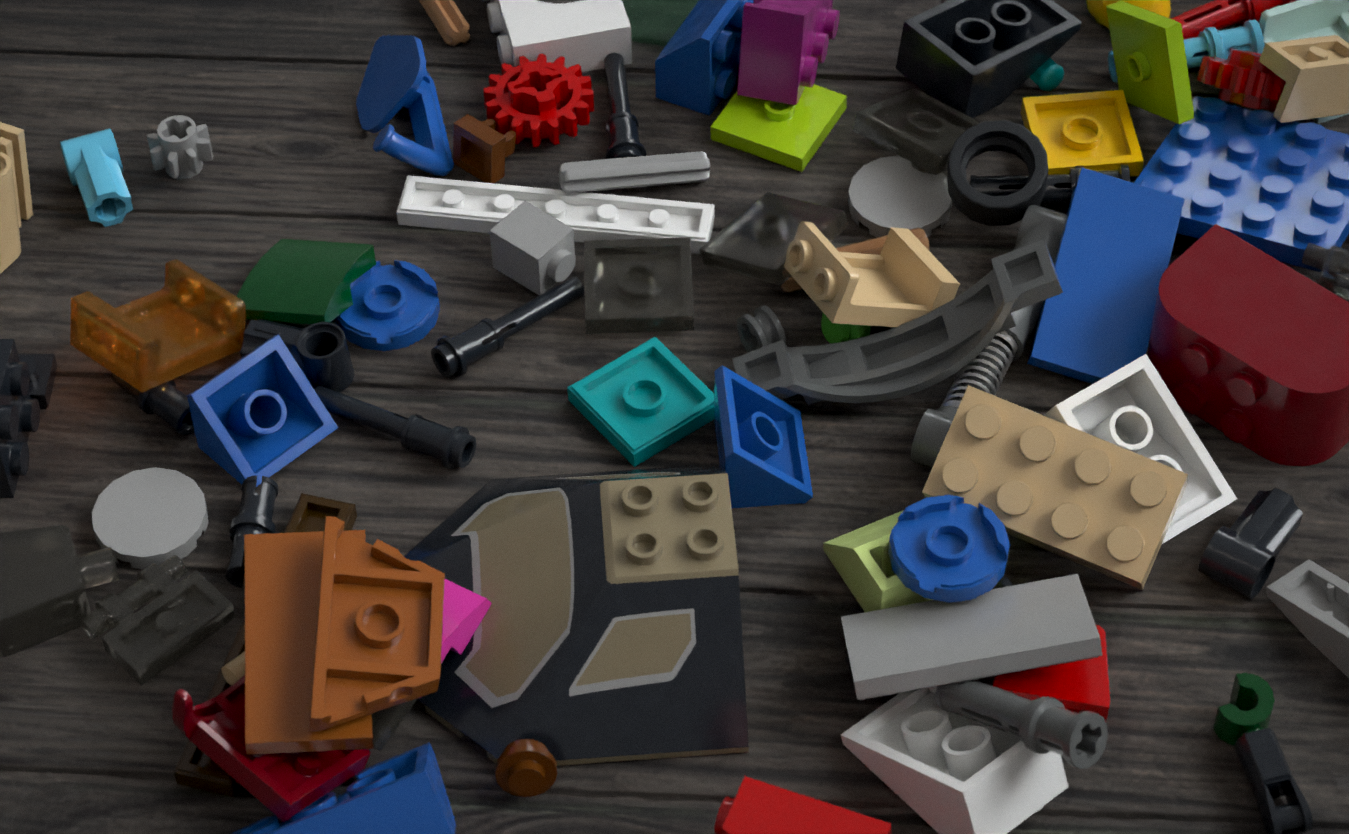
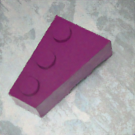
M753 0V3L747 2L744 4L737 95L797 105L804 88H812L814 85L818 63L823 64L825 61L829 39L834 40L836 37L840 12L839 10L832 9L833 0Z

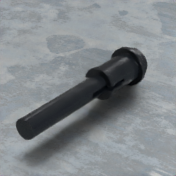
M618 53L608 54L604 59L611 116L608 118L606 125L610 145L606 151V159L647 156L646 149L639 140L638 120L636 116L631 114L624 58Z
M573 277L494 321L484 318L478 324L452 338L446 335L439 338L437 346L431 350L432 360L436 368L445 377L451 375L460 377L466 374L467 366L494 351L502 349L504 339L584 296L585 289L582 282L577 277Z
M318 386L315 389L328 412L397 437L401 440V445L404 448L413 449L442 460V465L447 469L465 468L475 454L476 438L469 435L466 427L456 426L452 429L425 419L419 414L411 415L407 418L323 386Z

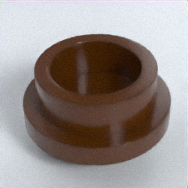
M532 739L516 740L504 748L496 762V781L505 792L519 797L536 796L546 792L555 783L557 763L548 748L541 742Z

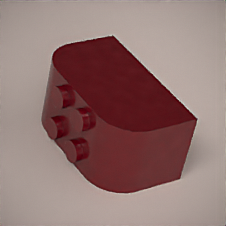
M1215 224L1162 274L1158 287L1147 356L1177 404L1186 412L1195 414L1222 431L1230 440L1241 443L1261 457L1282 465L1310 466L1324 462L1333 457L1349 442V302Z

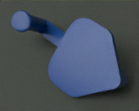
M385 35L379 37L374 45L357 96L356 106L361 127L371 133L380 131L373 144L374 151H383L395 159L434 176H446L453 169V159L435 83L426 69L422 42L413 35ZM402 107L409 110L416 142L394 132V126L386 125Z

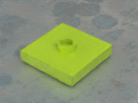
M1118 1L1106 6L1119 90H1123L1126 102L1177 124L1193 119L1194 110L1181 23L1124 1Z
M814 84L812 88H804L797 105L741 96L737 95L736 92L711 125V140L802 172L846 110L847 96Z

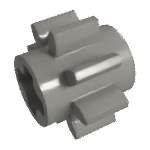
M175 115L168 117L158 125V134L152 133L147 136L153 169L156 171L165 168L167 174L172 178H191L200 173L203 168V161L213 160L207 125L202 124L196 127L195 122L188 116Z

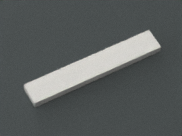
M407 175L397 209L398 225L490 234V230L521 203L527 201L574 229V242L708 255L715 218V204L589 192L564 193L562 190L410 175Z

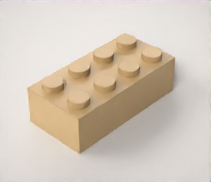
M968 385L922 493L925 497L942 495L964 497V503L971 504L977 508L978 503L995 513L1005 525L1007 534L1143 590L1187 486L1188 474Z

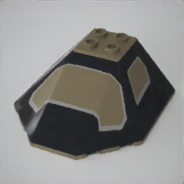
M718 464L492 479L404 556L409 560L421 561L445 574V579L487 598L492 603L463 653L460 655L452 650H449L441 663L440 682L437 692L416 699L425 705V711L460 738L465 734L487 751V758L495 764L504 748L520 739H532L544 744L555 758L557 766L749 752L739 569L728 473Z

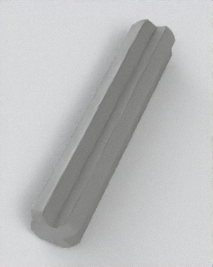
M703 151L566 162L559 167V183L564 193L705 182L709 179L710 161Z

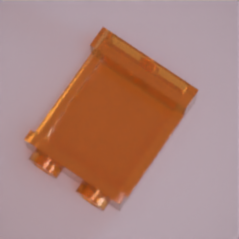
M174 259L165 264V285L161 290L117 308H114L89 291L72 297L70 345L139 391L144 392L240 351L245 331L246 305L240 298L179 260Z

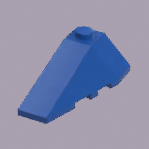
M429 742L360 771L355 775L357 781L348 786L346 792L338 796L334 792H329L282 823H279L276 816H269L231 834H455L456 822L435 753Z

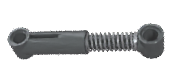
M1030 205L1022 219L1013 250L1044 239L1054 264L1067 214L1037 205ZM1044 300L1012 312L1016 327L997 333L971 362L958 371L941 407L936 411L932 409L925 411L914 436L910 455L912 462L929 468L933 467L968 385L994 396L996 395V391H998L1011 362L1020 358L1040 317Z

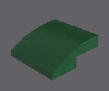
M281 239L262 256L244 281L231 308L233 318L263 319L299 324L331 322L353 305L350 284L376 265L373 244Z

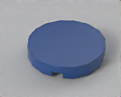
M394 260V266H381L380 261H376L374 267L350 284L353 305L335 318V323L344 331L346 340L364 349L389 351L406 348L423 339L436 325L440 312L436 283L424 269L409 262Z
M942 495L926 497L906 507L898 516V523L892 528L888 553L892 570L905 587L924 598L951 603L973 600L993 589L1004 576L1010 543L1005 525L991 509L978 503V508L971 504L964 503V497Z

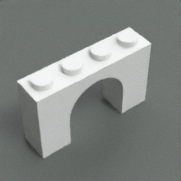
M490 0L491 3L487 4L491 32H500L501 36H497V47L501 64L508 63L516 67L519 65V56L524 55L530 62L537 61L540 53L545 54L547 62L552 63L560 56L565 57L566 68L579 64L582 72L604 69V59L611 53L622 55L625 65L632 64L631 25L622 0H582L559 4L538 0Z

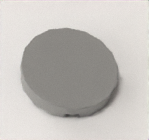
M901 155L882 157L863 165L852 177L848 190V207L851 218L858 226L860 221L864 226L868 227L869 234L876 238L888 235L891 227L909 230L922 228L928 237L931 235L932 229L940 224L942 228L948 221L952 207V199L948 193L947 177L940 169L922 159Z
M157 467L135 470L112 481L99 494L92 510L95 538L105 555L117 563L118 558L122 561L130 562L132 568L145 570L168 566L188 556L197 547L196 540L203 531L205 534L209 524L204 493L196 482L177 470Z

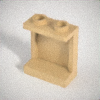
M802 221L799 224L794 240L787 249L784 268L832 323L898 327L954 299L960 285L909 229L891 227L880 255L839 252L812 222Z

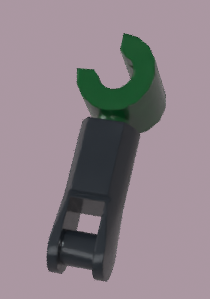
M1238 673L1235 675L1230 704L1218 707L1213 730L1224 742L1235 746V751L1254 794L1267 834H1282V831L1299 828L1301 832L1311 831L1313 820L1308 802L1292 775L1274 731L1268 728L1275 702L1273 690L1258 675ZM1285 796L1288 804L1275 807L1272 799Z

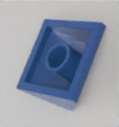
M279 334L264 342L187 396L198 447L240 484L247 477L257 475V487L262 483V476L271 477L338 428Z
M720 366L714 371V423L720 467L728 473L731 507L745 508L806 503L813 498L800 411L725 366Z

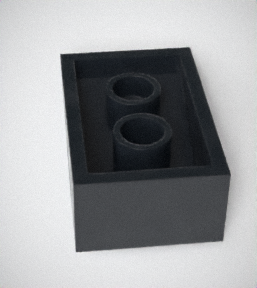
M948 0L904 21L895 69L965 123L1000 105L1080 30L1082 22L1053 0Z

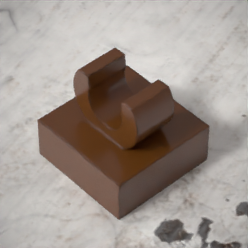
M466 114L454 122L453 163L485 183H496L505 177V157L510 156L515 151L516 133L511 130L503 135L496 131L495 120L487 119L481 122Z

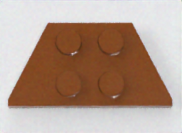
M326 516L324 526L309 731L316 732L437 692L441 672L445 574L421 561H412L405 558L398 549L379 539L371 545L344 531L345 522L332 516Z

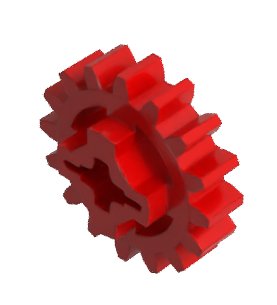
M1232 48L1230 49L1228 60L1202 56L1197 81L1220 88L1218 99L1248 108L1274 112L1286 84V81L1259 62L1261 53Z
M541 53L537 61L530 62L524 55L519 56L518 66L513 67L508 63H503L501 65L502 75L490 74L488 77L489 87L484 88L483 91L486 117L496 121V131L505 135L511 130L516 133L515 144L520 143L526 137L531 138L533 147H538L541 139L549 138L554 145L559 144L560 134L565 133L574 138L578 135L577 124L588 126L590 123L589 112H594V91L592 90L590 76H582V68L579 64L566 68L565 57L560 56L552 63L547 62L546 55Z

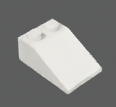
M1147 354L1060 402L1043 415L1188 474L1187 486L1162 544L1237 500V497Z
M937 686L899 693L841 734L843 745L939 834H1007L1069 787L1061 755L1051 751L1047 754L1035 753L1026 748L1021 738L1017 735L987 726L963 715L942 710L936 703L935 693Z

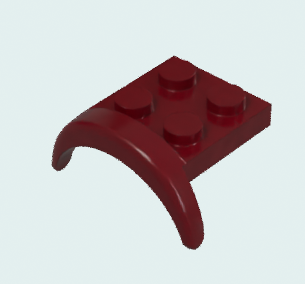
M245 675L219 695L193 706L191 696L184 689H178L173 697L171 714L175 726L194 745L283 822L365 769L371 751L368 749L246 755Z

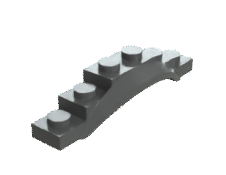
M1044 239L991 259L994 269L972 287L937 309L898 327L849 341L816 346L787 347L782 339L732 360L735 373L781 400L796 394H801L808 405L821 400L866 403L900 398L931 387L958 372L971 362L997 333L1016 327L1012 312L1059 295L1063 291L1050 252Z

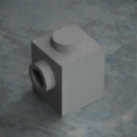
M527 201L521 203L490 230L493 268L539 296L547 292L557 282L564 281L576 266L574 229Z

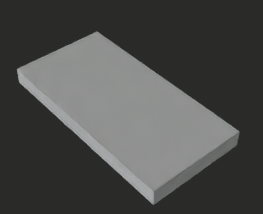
M1078 574L996 588L973 600L951 603L930 600L841 617L857 700L1102 656L1100 636Z

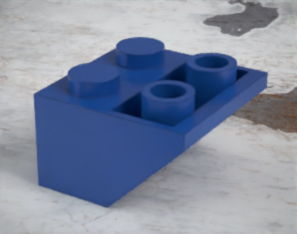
M753 0L698 1L655 60L656 98L709 116L722 98H729L734 89L736 78L739 75L743 7L747 2L753 3Z

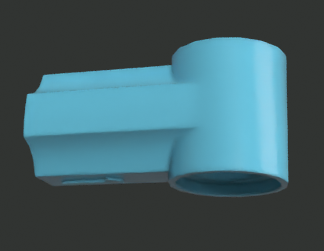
M111 129L60 141L72 186H78L89 220L102 223L105 227L122 223L126 214L133 210L126 181L122 175L123 167Z

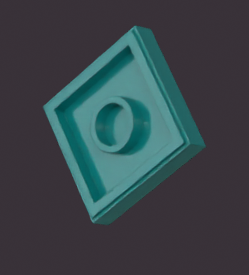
M656 337L567 387L568 400L634 467L714 420V393Z

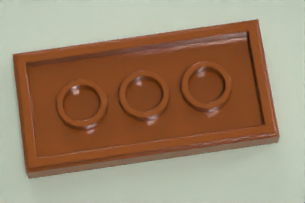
M344 530L366 542L365 530ZM324 531L244 534L246 755L373 749L372 714L319 732L309 731Z

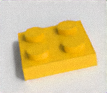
M1123 90L1022 98L1021 115L1024 127L1036 135L1047 153L1048 174H1069L1070 168H1075V166H1084V168L1089 170H1118L1120 164L1129 165L1130 177L1139 176L1142 172L1144 160Z

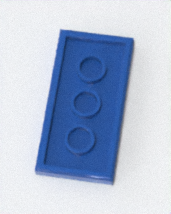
M1083 167L1081 168L1076 179L1054 261V267L1063 293L1044 300L1027 364L1094 384L1146 354L1159 282L1162 274L1168 268L1185 198Z

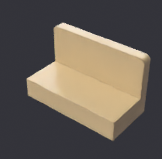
M1338 35L1265 44L1259 62L1286 81L1273 114L1274 118L1281 123L1349 113L1348 42Z

